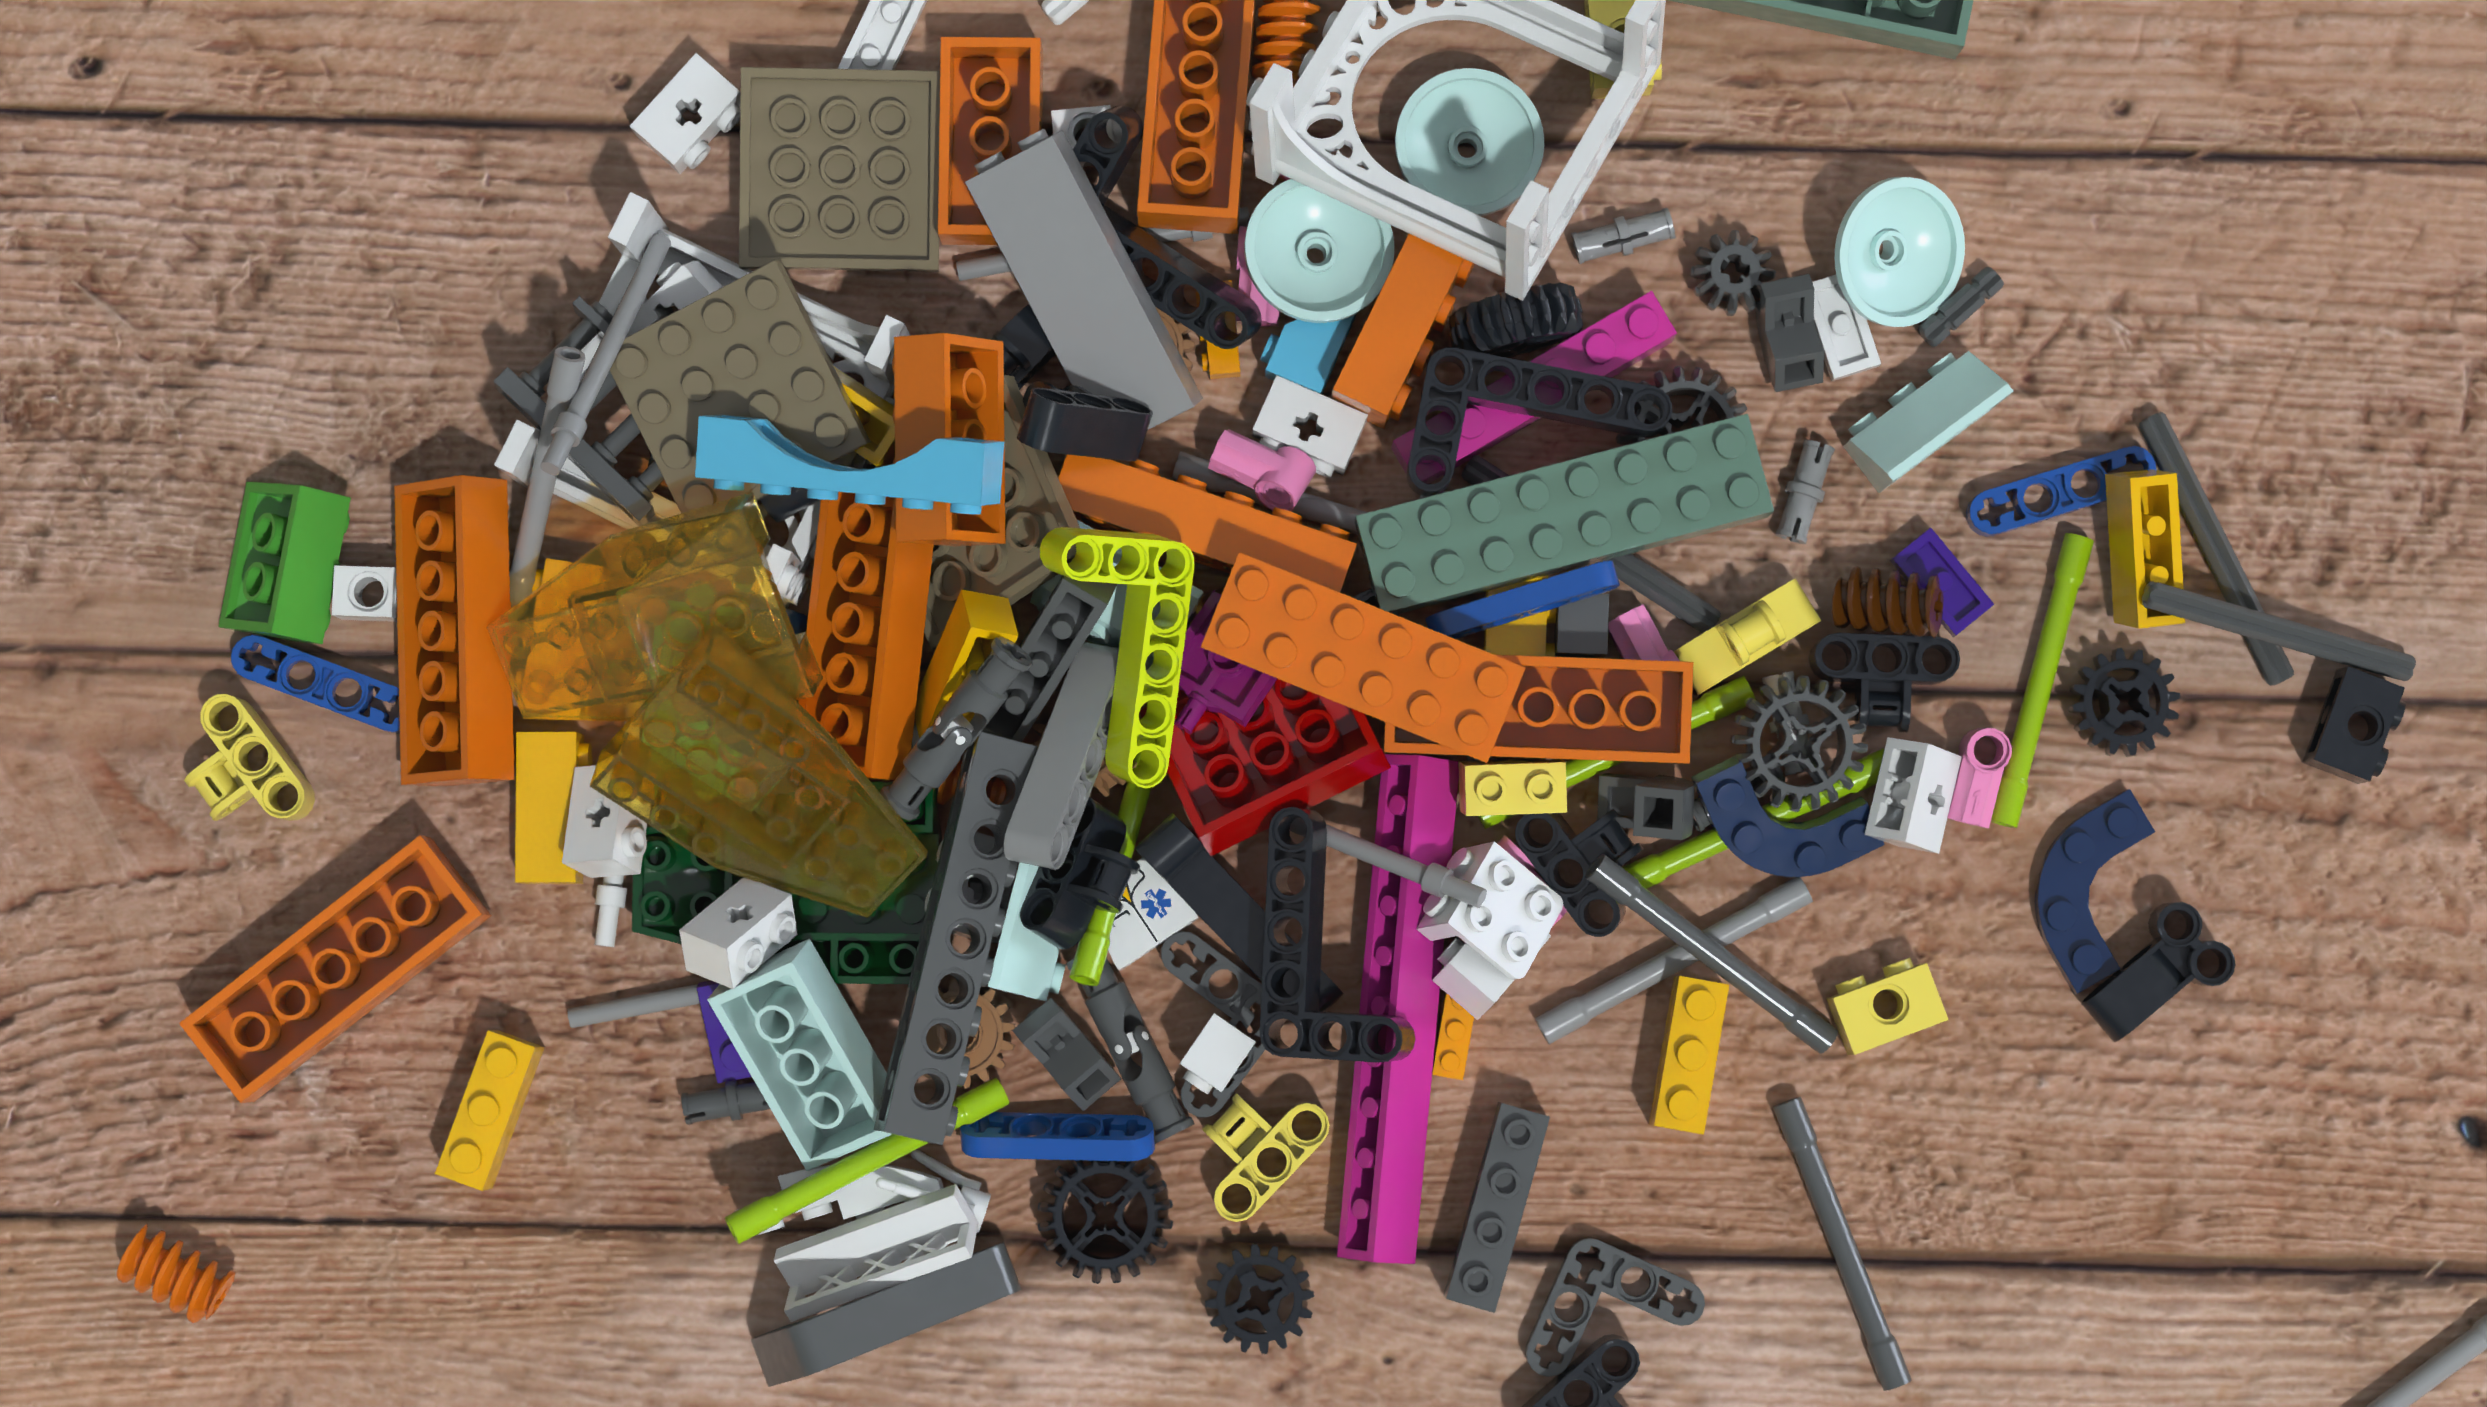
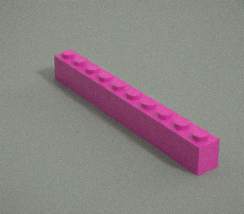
M1385 754L1391 768L1382 772L1380 777L1374 844L1428 866L1434 862L1447 867L1452 857L1459 780L1458 761L1421 755ZM1372 865L1359 1014L1395 1015L1402 1017L1411 1024L1416 1040L1411 1053L1402 1060L1379 1063L1355 1061L1337 1257L1377 1263L1415 1264L1440 987L1432 980L1442 969V963L1437 959L1443 953L1444 939L1430 941L1416 930L1425 914L1423 911L1424 904L1431 894L1422 891L1421 884ZM1385 1025L1378 1033V1044L1387 1053L1395 1047L1396 1034L1391 1027Z

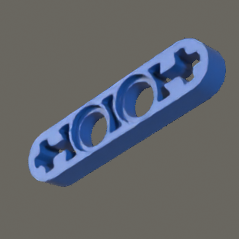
M2130 446L1985 490L1976 495L1968 504L1966 521L1975 533L1989 537L2107 502L2105 474L2126 465L2125 457H2130L2133 464L2141 463L2144 470H2156V462L2151 453L2146 449ZM2101 463H2107V473L2101 466ZM2078 471H2088L2097 480V491L2090 498L2079 497L2071 487L2072 476ZM2039 485L2048 491L2051 502L2046 511L2037 513L2027 508L2024 503V493L2028 487ZM2013 492V505L2021 520H2014L2013 510L1997 517L1996 526L1991 527L1989 520L1980 521L1977 513L1984 508L1983 501L1988 500L1991 507H1998L2010 502L2011 500L2006 493Z
M1603 561L1435 613L1425 618L1427 628L1458 639L1608 592L1619 587L1620 583L1613 561Z
M245 636L233 647L231 654L232 666L242 677L384 731L400 733L399 718H395L393 723L389 724V714L370 707L369 717L363 715L372 702L373 688L375 686L380 688L375 698L388 703H394L397 697H399L398 687L262 636ZM262 645L261 654L281 662V652L287 653V656L279 665L277 682L271 681V678L277 672L275 670L256 665L253 672L249 671L251 663L244 659L247 650L256 651L258 646ZM304 661L313 666L316 675L311 686L307 689L299 690L290 683L289 674L295 664ZM346 679L356 680L362 690L360 700L351 707L341 706L335 696L337 686Z
M993 1112L972 1124L959 1127L962 1151L966 1155L976 1158L1139 1161L1149 1157L1155 1150L1153 1123L1150 1119L1138 1115Z

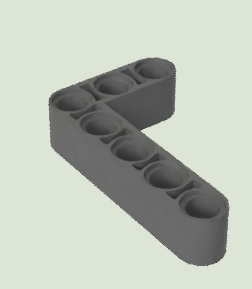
M1002 1242L973 1253L972 1258L877 1291L817 1316L772 1330L752 1338L751 1342L768 1387L820 1372L1022 1290L1005 1243Z

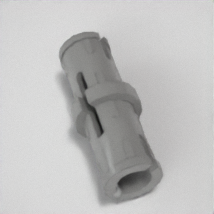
M1668 208L1625 220L1624 216L1613 218L1614 223L1579 233H1571L1579 264L1618 252H1622L1623 256L1633 254V248L1667 239H1675L1676 237Z
M1804 440V447L1794 479L1787 482L1785 492L1789 496L1779 528L1776 530L1775 535L1782 539L1791 537V542L1806 544L1807 534L1816 505L1823 502L1825 491L1821 490L1831 456L1834 454L1835 449L1827 444L1819 447L1820 442Z

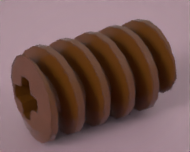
M1854 566L1848 580L1840 577L1835 584L1832 597L1834 624L1837 628L1843 629L1851 623L1853 628L1860 631L1867 629L1871 625V628L1879 633L1885 632L1890 627L1891 631L1897 635L1905 634L1909 629L1915 637L1924 636L1929 630L1930 635L1935 638L1939 632L1943 616V593L1940 588L1939 577L1937 574H1932L1926 588L1921 587L1919 574L1912 572L1907 585L1904 586L1901 584L1899 571L1893 570L1887 584L1882 583L1880 569L1874 568L1870 573L1868 581L1865 582L1863 581L1861 568Z

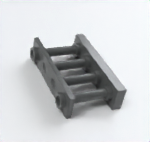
M579 296L572 303L575 313L582 321L531 372L523 371L517 376L507 367L494 380L496 389L539 431L541 430L546 403L540 397L545 393L543 387L549 381L555 350L558 347L567 346L581 351L597 334L603 338L613 318L608 310L596 300L589 306ZM610 371L590 411L617 386ZM630 414L602 443L595 441L590 446L582 439L577 447L571 448L567 458L631 520L642 528L655 515L654 508L649 503L654 498L651 492L664 478L655 461L638 478L632 476L628 481L613 469L618 463L615 457L641 433L632 414Z

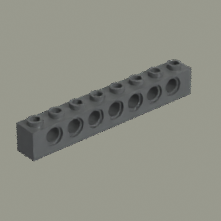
M981 732L971 746L967 747L964 751L874 1130L943 1145L945 1136L950 1137L955 1129L958 1108L952 1106L957 1086L962 1087L964 1085L970 1066V1058L964 1056L969 1036L974 1037L981 1021L982 1009L976 1006L980 987H986L992 975L994 960L988 954L992 937L1000 935L1005 920V908L1000 907L1004 887H1011L1017 869V862L1010 861L1005 857V833L1038 746ZM993 776L1001 779L1006 786V797L999 805L991 802L986 794L987 783ZM981 826L988 827L995 838L994 847L988 854L981 853L974 843L975 833ZM970 875L977 877L983 886L982 896L974 904L968 902L962 892L963 883ZM960 924L965 926L971 935L970 946L963 953L955 951L950 942L953 929ZM948 974L954 976L959 983L958 996L950 1003L943 1001L938 992L941 979ZM936 1024L941 1025L947 1033L946 1046L938 1053L931 1051L926 1042L929 1029ZM928 1074L934 1080L936 1089L934 1096L929 1101L922 1103L915 1096L914 1086L919 1077Z

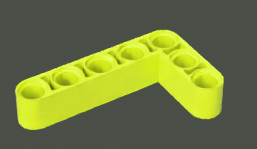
M1068 527L1055 528L1046 534L1040 545V558L1047 569L1078 581L1127 584L1105 761L1108 770L1114 776L1142 788L1154 787L1166 776L1169 766L1195 567L1193 553L1185 544L1156 534ZM1075 544V545H1076V554H1075V557H1074V559L1068 564V563H1067V553H1068V550L1071 548L1072 545ZM1119 548H1121V559L1119 563L1114 567V554ZM1166 551V563L1162 567V569L1159 570V559L1161 555ZM1160 601L1159 614L1152 620L1153 608ZM1154 652L1153 663L1146 670L1145 663L1147 657ZM1147 702L1146 714L1139 720L1140 709ZM1141 752L1140 763L1133 769V760Z

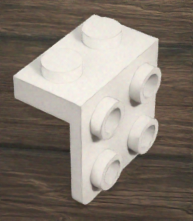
M1496 842L1461 848L1451 857L1446 868L1453 870V876L1486 889L1485 901L1480 908H1477L1448 895L1439 898L1431 894L1424 904L1423 911L1425 914L1416 930L1430 941L1458 936L1509 979H1521L1526 975L1563 908V900L1560 895Z

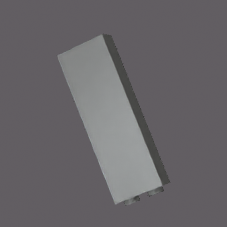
M1042 129L1017 142L1022 152L1005 160L1000 151L974 165L979 175L967 180L965 183L1071 384L1083 387L1095 395L1124 398L1148 407L1153 411L1148 430L1198 404L1203 397L1063 130L1048 137L1045 129Z

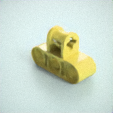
M1795 578L1675 650L1674 653L1679 661L1694 662L1693 687L1697 694L1700 695L1821 622V619Z
M217 694L209 698L201 709L200 721L219 751L191 771L184 781L188 787H195L212 809L209 813L214 821H218L234 812L253 797L270 816L288 821L300 820L306 817L315 803V793L312 786L255 709L246 700L228 694ZM228 705H234L238 711L239 719L237 724L232 729L223 731L218 723L220 711ZM262 744L267 749L268 760L262 769L253 771L248 764V754L254 746ZM292 784L298 792V799L293 808L283 811L277 803V795L283 786Z
M1236 1093L1232 1097L1233 1104L1213 1125L1206 1124L1202 1128L1237 1163L1219 1183L1215 1191V1207L1222 1217L1229 1221L1239 1222L1247 1220L1254 1215L1322 1144L1328 1135L1330 1126L1328 1116L1322 1108L1308 1102L1297 1104L1272 1127ZM1306 1110L1317 1114L1321 1121L1320 1132L1313 1139L1309 1140L1300 1139L1292 1130L1294 1117ZM1241 1117H1244V1122L1230 1136H1227L1228 1130ZM1265 1148H1278L1285 1154L1287 1160L1286 1167L1280 1174L1268 1176L1258 1168V1155ZM1232 1184L1244 1185L1251 1193V1204L1242 1212H1232L1223 1204L1222 1194Z

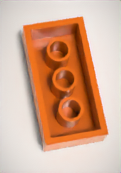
M941 37L938 236L942 245H998L965 182L979 175L974 165L1000 151L1005 160L1022 152L1017 142L1042 130L1043 47L1041 38Z
M1408 234L1332 391V399L1368 414L1367 421L1382 429H1385L1390 418L1399 421L1413 387L1407 385L1411 374L1418 377L1422 375L1433 352L1432 348L1435 342L1428 340L1432 330L1434 329L1442 333L1457 299L1450 295L1454 285L1462 289L1464 288L1475 264Z
M949 333L894 337L892 369L894 372L895 406L893 408L895 458L893 464L917 453L936 438L962 437L1004 441L1003 341ZM1005 442L1000 504L982 506L981 514H959L950 512L951 503L934 501L933 509L931 510L910 509L902 507L903 498H896V508L894 510L896 542L943 546L1006 544Z

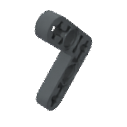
M1177 932L1165 940L1161 948V959L1168 971L1232 1018L1229 1024L1235 1027L1238 1021H1242L1243 1025L1247 1028L1255 1017L1253 1012L1250 1011L1252 1004L1256 1002L1261 1005L1262 984L1190 932ZM1188 940L1193 942L1196 946L1192 953L1203 963L1206 960L1207 954L1217 959V962L1205 970L1199 985L1190 979L1192 975L1198 972L1187 963H1183L1179 968L1171 963L1175 955L1170 951V948L1175 942L1182 946ZM1221 969L1233 972L1238 979L1236 993L1227 999L1215 997L1209 988V980L1212 974ZM1259 1028L1258 1031L1255 1033V1035H1257V1036H1259V1037H1260V1028ZM1263 1044L1258 1048L1253 1045L1248 1053L1246 1064L1238 1068L1232 1076L1234 1081L1229 1088L1225 1087L1222 1092L1214 1088L1212 1094L1218 1100L1212 1107L1205 1103L1200 1108H1197L1191 1103L1195 1095L1190 1091L1192 1084L1186 1080L1181 1089V1100L1188 1112L1197 1117L1215 1115L1224 1106L1266 1050Z
M1590 1237L1581 1238L1571 1245L1565 1255L1525 1348L1526 1360L1530 1367L1539 1375L1550 1377L1565 1371L1572 1360L1601 1292L1680 1326L1691 1325L1700 1318L1705 1307L1704 1295L1699 1287L1680 1276L1598 1239ZM1591 1246L1598 1248L1597 1258L1603 1261L1600 1270L1593 1268L1589 1270L1584 1282L1594 1284V1288L1591 1294H1588L1577 1285L1563 1282L1567 1273H1570L1577 1279L1582 1264L1575 1260L1576 1255L1579 1251L1587 1253ZM1631 1267H1640L1649 1276L1650 1282L1647 1290L1638 1296L1628 1295L1621 1286L1622 1275ZM1660 1276L1668 1279L1663 1289L1673 1294L1679 1295L1683 1288L1690 1290L1688 1299L1695 1303L1691 1312L1683 1310L1679 1316H1674L1672 1314L1674 1306L1659 1297L1656 1308L1648 1305V1302L1657 1292ZM1563 1293H1576L1583 1302L1581 1315L1573 1321L1561 1320L1555 1313V1301ZM1550 1319L1559 1328L1573 1330L1574 1333L1569 1341L1560 1335L1556 1344V1350L1562 1354L1559 1362L1550 1361L1547 1367L1539 1365L1541 1357L1534 1351L1538 1343L1541 1345L1549 1343L1553 1331L1543 1329L1546 1320Z

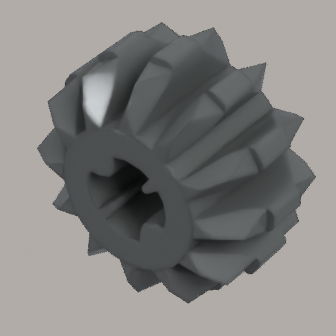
M1738 230L1730 232L1728 245L1725 244L1722 237L1718 234L1712 235L1709 240L1712 251L1699 247L1695 253L1697 259L1704 265H1695L1690 269L1691 277L1705 279V281L1695 287V295L1703 296L1711 292L1713 296L1707 305V308L1711 311L1717 308L1721 300L1726 301L1725 311L1727 316L1735 315L1738 300L1747 312L1753 311L1756 308L1753 295L1760 298V284L1773 280L1776 276L1774 269L1760 267V265L1765 264L1771 258L1770 250H1763L1755 254L1752 250L1757 245L1758 238L1754 235L1748 239L1745 246L1740 245ZM1729 263L1735 264L1736 272L1744 273V276L1741 275L1736 284L1730 283L1728 274L1721 273V270L1724 271Z

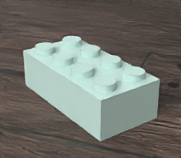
M810 939L774 954L734 989L721 984L718 985L707 1000L806 1171L892 1135L874 1130L887 1072Z

